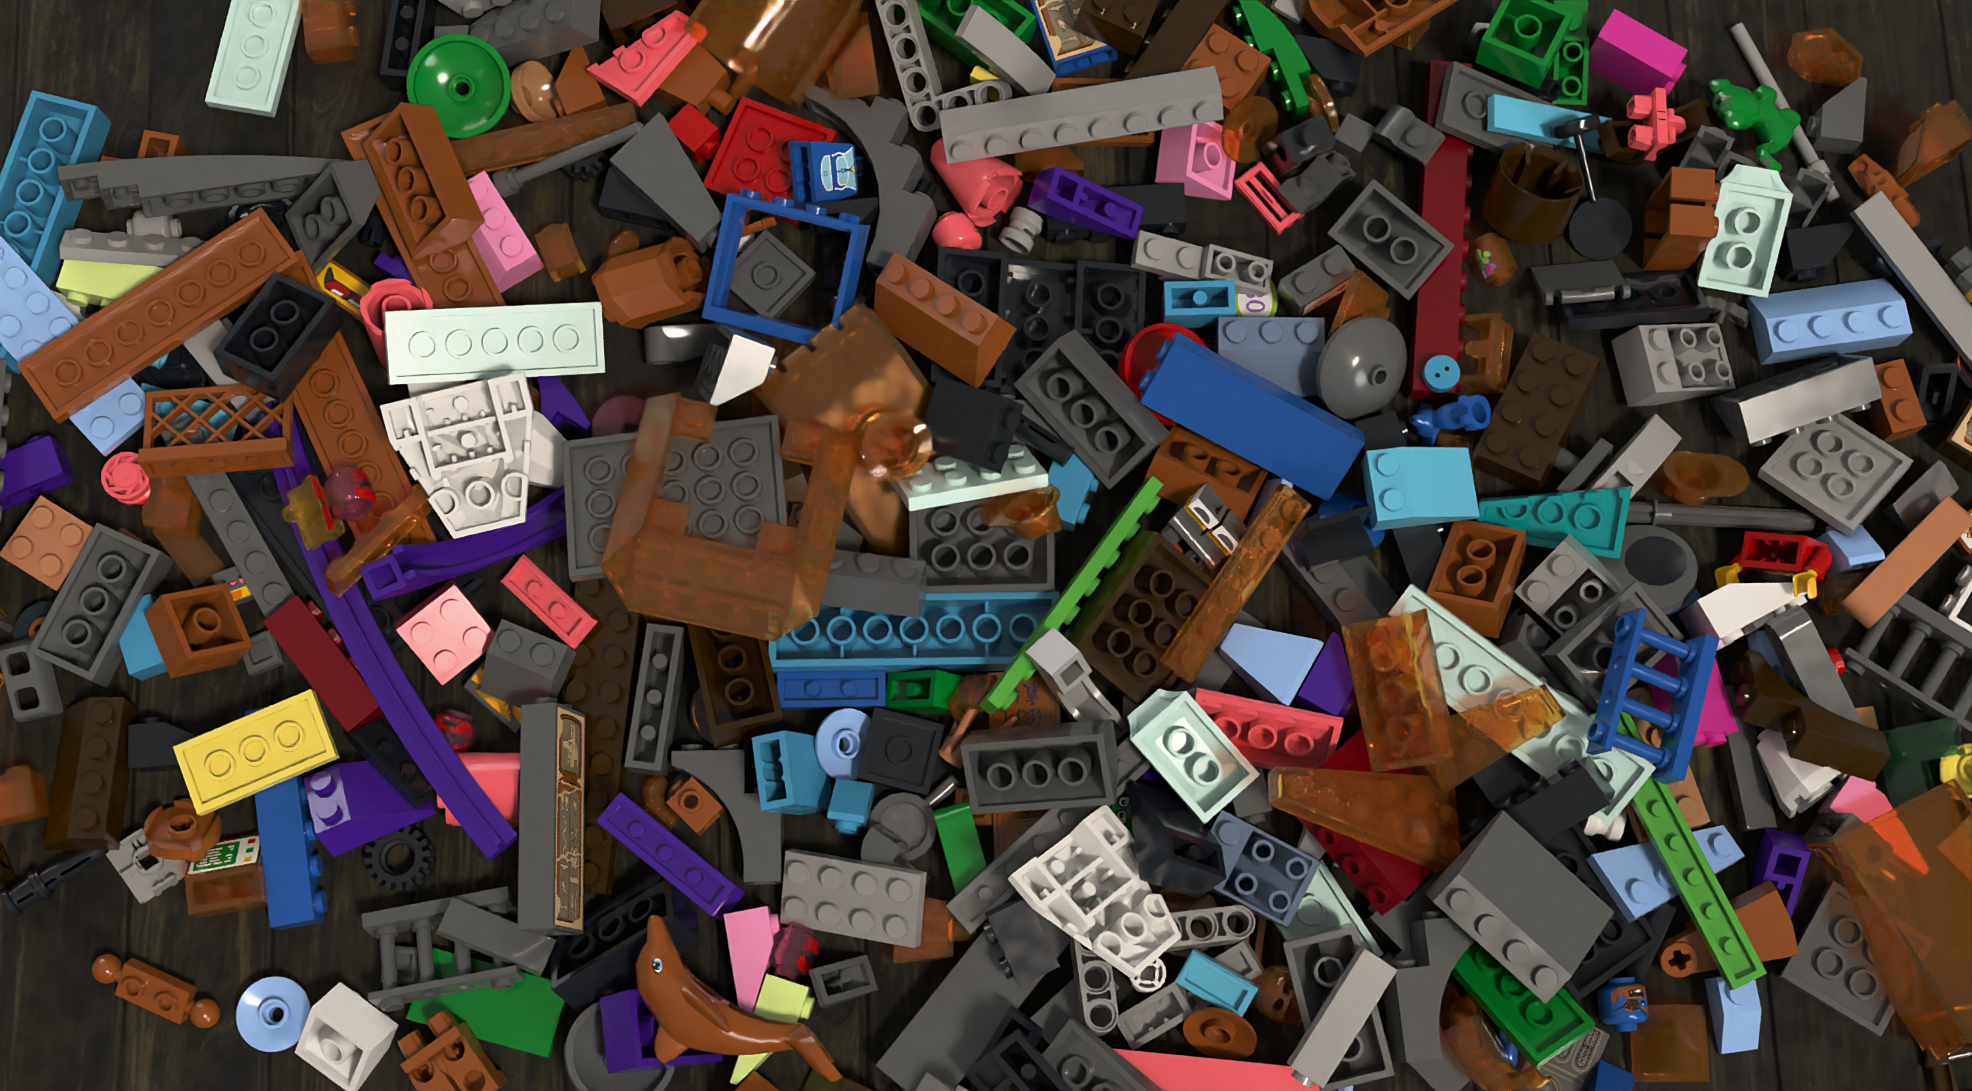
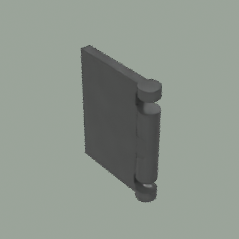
M1613 260L1530 267V274L1543 298L1545 306L1553 304V297H1559L1560 304L1614 300L1615 291L1620 292L1622 299L1630 298L1631 295L1629 284H1626Z

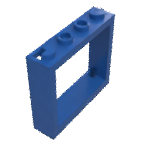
M741 188L740 194L727 193L702 318L830 351L843 350L870 225L859 223L860 216L840 212L838 218L826 215L827 208L806 204L805 210L793 207L794 200L774 196L772 202L761 199L762 193L754 190ZM747 208L851 233L830 332L726 306Z

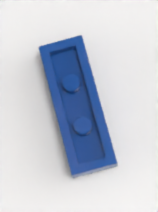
M886 671L777 672V691L781 709H874V707L885 709Z

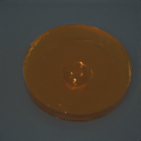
M1317 73L1306 76L1305 85L1312 114L1316 116L1322 113L1332 133L1338 131L1337 113L1324 82Z

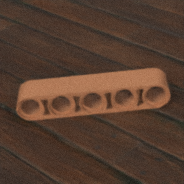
M1947 495L1840 605L1865 628H1871L1972 525V515Z

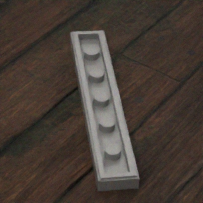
M1882 191L1877 192L1849 214L1972 370L1971 304Z

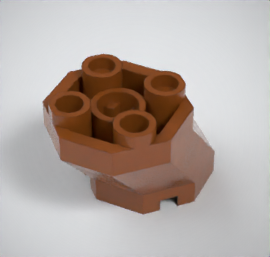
M673 236L665 243L610 258L600 266L591 279L596 287L604 317L609 322L615 323L617 321L621 326L641 330L652 322L703 308L712 270V262L706 255L700 258L694 252L697 248L687 239Z

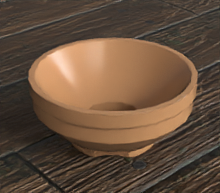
M534 60L527 61L517 66L511 75L512 108L518 114L537 124L552 121L558 115L553 101L559 98L554 86L556 82L544 65Z

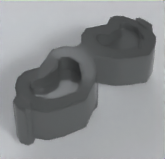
M1704 296L1710 306L1709 314H1718L1715 323L1722 324L1725 318L1730 323L1746 329L1750 318V313H1748L1747 309L1733 302H1726L1721 298Z

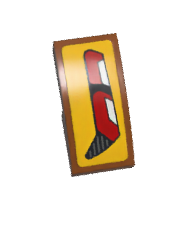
M331 259L316 275L320 286L326 296L335 299L341 309L363 324L360 316V300L363 294L365 296L370 291L371 286Z

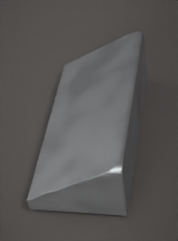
M1938 459L1883 512L1908 535L1947 495L1951 497L1959 487L1946 465Z

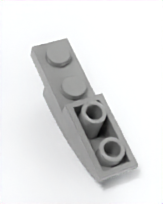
M1140 230L1134 239L1130 267L1158 274L1157 279L1167 282L1235 280V293L1267 295L1270 289L1273 261L1209 244L1204 248Z
M1654 414L1605 465V469L1584 490L1632 486L1631 499L1665 461L1682 438L1657 414Z

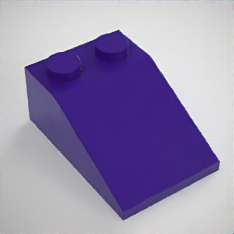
M368 761L336 764L303 778L315 834L333 857L437 814L433 800L415 809Z
M626 990L600 998L608 1074L642 1072L723 1061L722 1054L688 1048L677 1058L665 1064L659 1062L654 1050V1041L659 1023L645 1005L639 990Z

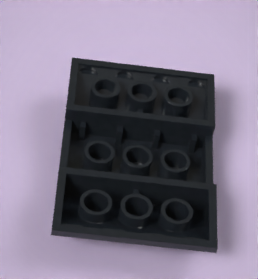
M938 247L936 277L995 313L1017 329L979 389L984 390L987 386H991L994 388L995 394H1009L1016 396V400H1027L1013 384L1059 337L1074 329L1078 331L1119 376V361L1125 345L1135 334L1144 329L1146 271L1130 267L1128 264L1077 260L1076 264L1008 258L1009 253ZM931 360L930 384L936 385L938 377L971 386Z

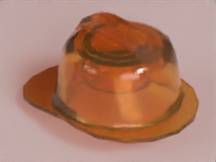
M1676 451L1670 453L1663 462V469L1667 477L1664 486L1665 494L1673 496L1679 502L1689 506L1702 505L1713 496H1735L1742 493L1749 484V475L1746 468L1728 456Z
M1047 486L1001 495L986 504L981 511L980 519L988 527H1010L1019 537L1025 540H1034L1058 532L1062 529L1060 512L1056 504L1060 497V491L1057 487Z

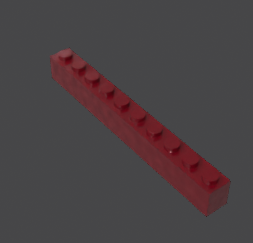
M1430 61L1425 74L1423 122L1435 128L1446 68L1452 62ZM1460 63V64H1463V65H1465V66H1467V67L1472 68V64H1469V63ZM1439 130L1446 139L1426 166L1420 164L1417 215L1452 242L1455 247L1413 295L1407 399L1449 403L1455 392H1460L1462 372L1460 371V377L1456 385L1451 390L1443 393L1430 390L1423 381L1422 373L1427 362L1434 356L1446 355L1457 362V358L1461 359L1463 354L1464 339L1458 337L1459 325L1464 324L1465 304H1460V292H1465L1467 271H1462V259L1467 258L1469 239L1463 238L1464 226L1468 227L1470 220V206L1465 205V194H1470L1472 186V173H1467V161H1472L1474 144Z

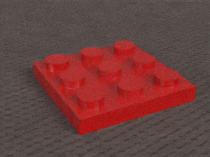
M742 96L703 184L708 193L724 199L727 198V193L740 194L741 188L761 192V197L767 195L768 201L771 202L774 196L794 200L789 141L835 143L838 137L837 131ZM756 210L796 226L800 224V220Z

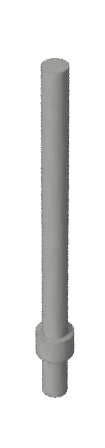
M1743 23L1733 26L1730 31L1759 83L1776 90L1777 99L1775 100V107L1778 110L1790 108ZM1799 124L1794 129L1791 140L1807 166L1806 169L1818 170L1826 178L1830 179L1829 174L1831 171L1825 161L1818 158ZM1834 184L1830 193L1825 198L1827 204L1834 203L1841 198Z

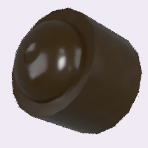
M1533 143L1512 145L1503 151L1482 200L1483 216L1492 228L1515 242L1532 245L1552 243L1562 236L1585 185L1583 172L1568 156L1548 146Z

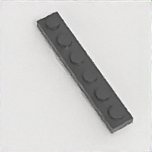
M189 418L172 427L181 433L195 420ZM198 429L187 440L192 444H203L207 439L201 429ZM167 430L160 434L166 446L176 438ZM225 472L183 476L264 619L268 618L295 597V594Z

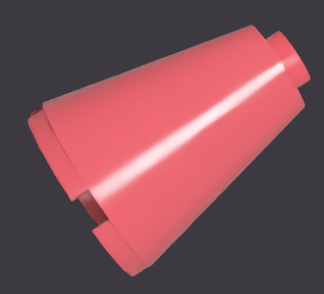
M943 138L937 140L931 148L930 162L967 217L976 226L985 227L996 222L993 216L999 211L1006 214L1018 199L1023 188V181L1019 179V175H1022V173L1016 167L996 157L947 164Z
M389 278L376 282L370 287V291L365 296L363 294L360 300L361 319L378 359L386 369L383 311L433 309V301L428 292L422 287L420 290L412 286L411 281L406 279Z

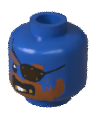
M1635 977L1607 980L1604 982L1605 985L1599 987L1596 992L1600 1021L1606 1025H1614V1032L1638 1031L1637 1023L1644 1022L1649 1017L1645 987L1640 983H1635Z

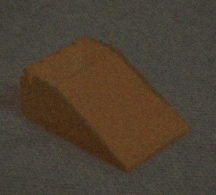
M862 302L860 305H854L837 318L844 328L843 330L839 331L833 323L829 324L809 340L815 349L814 352L811 353L803 344L781 361V364L787 370L785 374H782L775 367L772 376H766L764 383L751 389L758 409L764 416L778 414L782 439L858 533L863 536V539L875 554L899 558L910 549L909 510L890 483L889 469L900 468L902 464L909 462L919 464L934 462L935 459L945 455L915 445L934 389L900 342L871 308L868 309L864 302Z
M1953 778L1829 842L1888 998L1921 1049L1924 1051L1929 1048L1937 1061L1963 1048L1964 1044L1972 1043V802L1956 779Z

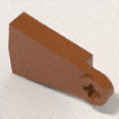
M1771 880L1729 900L1761 962L1799 955L1792 921ZM1692 920L1685 923L1687 930L1667 939L1659 947L1658 960L1663 970L1670 976L1685 977L1693 973L1718 969ZM1676 950H1680L1684 955L1682 958L1683 963L1676 964L1674 960H1671L1674 958L1673 952Z

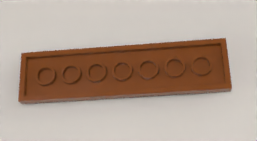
M392 111L340 132L353 161L367 159L374 174L375 172L363 147V143ZM378 181L381 191L375 201V205L416 287L420 290L422 287L428 292L433 301V309L506 306L471 236L465 242L421 259H412Z
M259 207L16 364V366L53 419L60 424L256 296L275 272L287 276L303 264L262 207Z

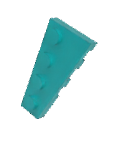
M1632 486L1482 498L1479 502L1480 517L1477 518V522L1526 531L1527 545L1556 549L1571 534L1593 555L1620 559Z

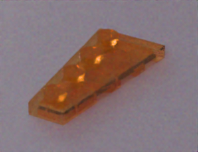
M1541 684L1501 697L1484 705L1480 704L1450 716L1446 715L1419 726L1415 725L1406 728L1401 734L1445 794L1556 724L1567 714L1547 686Z

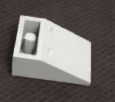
M1730 583L1695 601L1680 612L1678 616L1691 638L1707 634L1719 639L1718 651L1736 639L1763 627L1765 622L1794 605L1801 606L1808 602L1804 596L1807 592L1800 593L1797 597H1794L1793 583Z

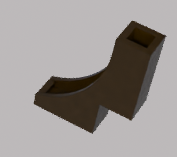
M1747 649L1741 661H1737L1733 665L1730 681L1733 683L1736 695L1735 701L1739 707L1743 722L1783 733V739L1786 742L1789 757L1821 767H1830L1841 773L1873 782L1891 756L1883 731L1843 718L1810 700L1787 683L1768 664L1761 653Z

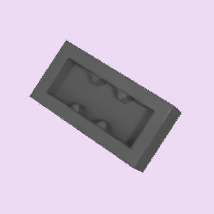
M1601 438L1582 460L1565 448H1562L1553 467L1567 475V477L1558 486L1556 492L1584 490L1605 469V465L1613 457V445Z

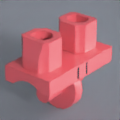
M1655 87L1649 96L1633 95L1627 103V117L1642 120V125L1634 124L1629 130L1628 147L1644 150V160L1654 161L1657 158L1656 152L1668 144L1675 143L1676 136L1682 134L1686 129L1685 119L1676 116L1674 109H1667L1665 88Z

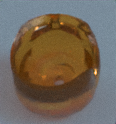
M1271 964L1259 976L1256 982L1259 988L1252 1002L1258 1011L1275 1023L1284 1022L1293 1027H1300L1303 1023L1289 968L1281 964Z

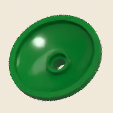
M449 34L432 40L417 53L408 71L406 86L410 104L434 107L449 138L467 139L486 133L502 119L511 100V76L506 62L490 44L472 35ZM468 84L469 92L464 96L459 95V86Z

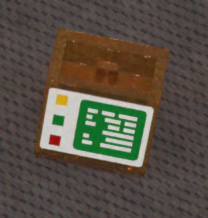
M259 833L219 840L212 849L207 851V856L203 860L188 862L184 877L188 915L206 918L268 906Z

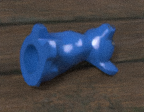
M1478 394L1469 397L1462 395L1458 398L1457 402L1445 404L1436 411L1430 404H1421L1419 406L1420 411L1411 416L1409 421L1413 425L1415 432L1423 437L1422 447H1432L1440 429L1455 430L1464 428L1466 431H1476L1486 428L1490 423L1491 408L1484 396Z

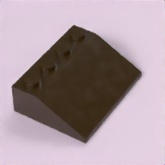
M1139 529L1063 636L1080 650L1092 669V675L1139 707L1159 688L1169 691L1234 597L1161 534Z

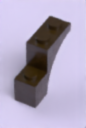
M1697 98L1675 108V115L1685 119L1686 129L1682 134L1676 136L1675 143L1668 144L1666 147L1658 150L1656 156L1672 148L1686 152L1692 138L1701 125L1723 130L1720 121L1714 114L1712 102ZM1607 120L1601 123L1597 128L1599 134L1597 143L1602 154L1607 158L1634 166L1648 161L1644 160V150L1628 147L1629 130L1634 124L1642 125V120Z

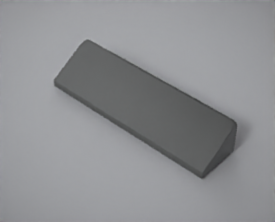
M1724 685L1739 729L1738 732L1725 736L1727 742L1721 744L1739 833L1776 828L1777 824L1766 773L1756 752V746L1759 744L1756 725L1742 721L1739 707L1735 701L1733 685Z

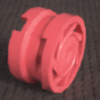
M120 452L112 456L105 463L101 472V482L105 491L113 498L129 506L131 504L142 505L150 501L155 495L154 492L157 485H160V478L147 477L138 462L139 454Z

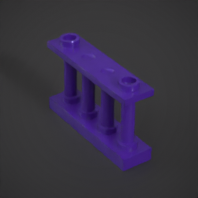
M620 792L597 819V823L709 915L715 916L721 922L724 921L723 914L730 913L745 895L743 890L623 793Z

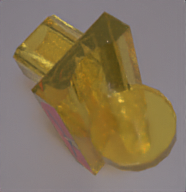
M308 475L300 486L286 493L290 504L282 510L283 518L286 522L297 523L306 550H315L324 542L335 541L345 532L342 519L332 517L329 511L334 500L331 489L321 487L317 476Z

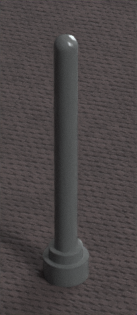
M634 122L519 170L505 167L493 173L495 188L504 198L516 194L523 187L524 182L628 141L641 131L644 125L641 122Z

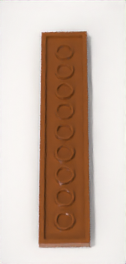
M302 249L296 251L295 254L303 265L286 277L324 294L305 252ZM256 296L248 300L249 305ZM339 329L293 390V402L364 559L369 564L392 554L391 548L401 544L418 545L439 541L398 452L395 451L389 442L385 424L341 329ZM352 469L362 470V472H365V475L368 474L374 489L372 492L377 498L376 505L372 510H369L368 502L370 499L362 498L355 493L354 485L356 487V484H363L365 479L359 475V479L355 481L350 472Z

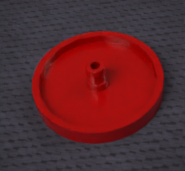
M1158 323L1148 326L1135 334L1125 345L1119 361V377L1140 399L1141 390L1138 389L1139 382L1147 369L1150 371L1154 370L1159 361L1155 359L1156 353L1165 339L1170 342L1175 332H1178L1208 348L1202 339L1191 330L1173 323ZM1147 407L1163 425H1179V423Z

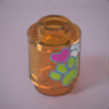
M1499 232L1485 234L1473 242L1475 248L1473 255L1486 283H1494L1495 286H1501L1515 278L1513 274L1518 270V266L1506 239L1501 238Z

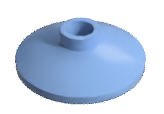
M852 708L836 710L822 721L815 737L817 760L821 768L834 779L857 780L871 721L860 710ZM840 739L844 742L842 750L839 748Z
M277 976L263 978L252 984L244 992L238 1003L236 1011L238 1030L243 1039L258 1050L278 1052L295 1045L301 1037L311 1010L310 1000L305 990L291 979ZM280 1007L283 1010V1018L276 1022L272 1014L276 1008Z

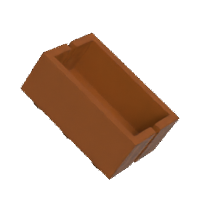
M1673 166L1670 168L1645 204L1644 234L1663 237L1661 240L1644 239L1643 270L1659 272L1686 270L1693 262L1697 261L1701 252L1707 249L1709 242L1716 238L1719 229V218L1714 216L1712 204L1716 205L1718 202L1720 185L1715 183V170Z

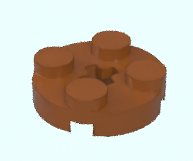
M186 798L175 800L174 807L163 810L162 806L152 811L144 823V833L149 853L152 856L170 860L185 859L188 862H198L203 860L207 856V851L218 843L222 834V825L219 814L217 815L212 811L203 816L197 815L192 799ZM184 827H190L188 830L181 831Z

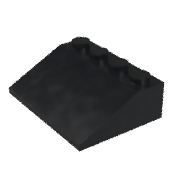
M1577 823L1541 845L1606 903L1614 913L1572 977L1562 986L1576 1002L1661 942V939L1644 916L1631 923L1624 917L1586 861L1592 854L1599 852Z

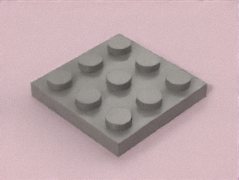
M1838 413V419L1823 424H1816L1815 421L1804 425V431L1790 435L1760 468L1757 476L1850 537L1910 468L1913 460L1841 413Z

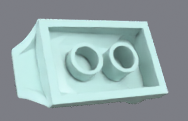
M1736 164L1733 170L1720 181V195L1717 204L1714 205V216L1719 218L1718 234L1716 238L1709 242L1707 249L1703 250L1702 256L1697 263L1696 282L1698 286L1768 298L1793 193L1784 185L1778 171Z
M1159 688L1127 716L1130 725V741L1202 824L1208 822L1260 775L1186 690L1172 692Z

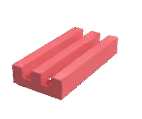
M1261 161L1234 181L1233 186L1276 236L1280 235L1286 227L1289 228L1293 225L1294 221L1301 219L1305 214L1300 215L1279 192L1280 182ZM1256 174L1261 176L1292 212L1289 216L1255 178ZM1246 182H1248V183L1253 187V189L1259 194V196L1266 202V204L1272 209V211L1279 217V219L1281 220V222H1279V221L1274 217V215L1268 210V208L1262 203V201H1261V200L1255 195V193L1249 188V186L1246 184Z

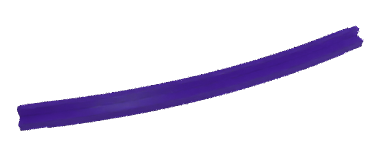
M272 402L266 404L271 410L276 407ZM293 407L292 449L295 453V467L272 468L310 572L350 655L396 734L459 824L483 854L492 861L519 838V834L473 777L428 711L379 626L351 568L335 528L330 531L328 530L321 510L323 505L321 500L317 499L310 476L315 479L316 477ZM265 412L256 414L258 423L267 416ZM274 421L261 434L266 438L282 437L283 427Z

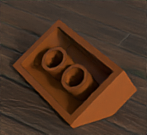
M1173 425L1169 431L1171 435L1162 442L1157 450L1143 483L1153 475L1164 484L1156 495L1179 505L1208 482L1228 505L1226 512L1231 509L1244 522L1269 471L1181 425Z
M1471 520L1454 521L1426 594L1479 634L1498 638L1526 561V531Z

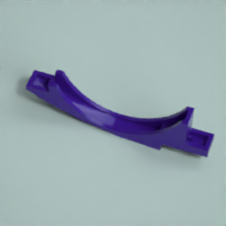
M381 252L373 262L385 277L390 279H406L411 281L412 286L416 287L400 256L394 255L391 258ZM556 375L537 376L541 396V414L557 430L565 421L593 438L596 431Z
M564 485L545 499L528 508L526 521L523 523L436 543L401 544L391 548L392 554L359 568L373 601L376 602L467 574L567 535Z

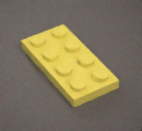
M312 689L173 747L196 813L200 816L340 758L316 692Z

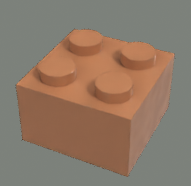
M40 495L1 550L0 556L47 586L60 592L94 528Z

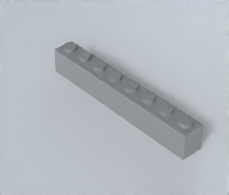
M1215 66L939 111L947 164L1224 119L1222 90Z

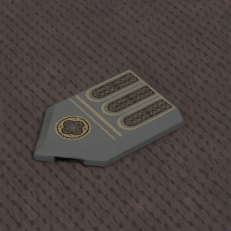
M1594 1027L1591 1032L1536 1070L1519 1051L1518 1063L1515 1066L1517 1070L1515 1068L1511 1070L1516 1085H1518L1520 1091H1587L1610 1035Z

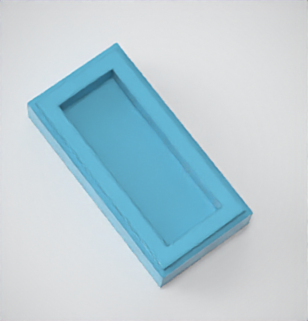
M1196 948L1190 953L1175 980V983L1212 1005L1231 1011L1243 1017L1259 988L1257 984Z

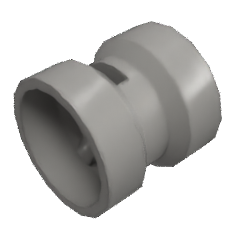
M1015 207L1010 215L1011 222L1008 227L1003 228L999 240L1007 248L1027 255L1034 245V236L1041 232L1045 222L1033 211L1023 207Z

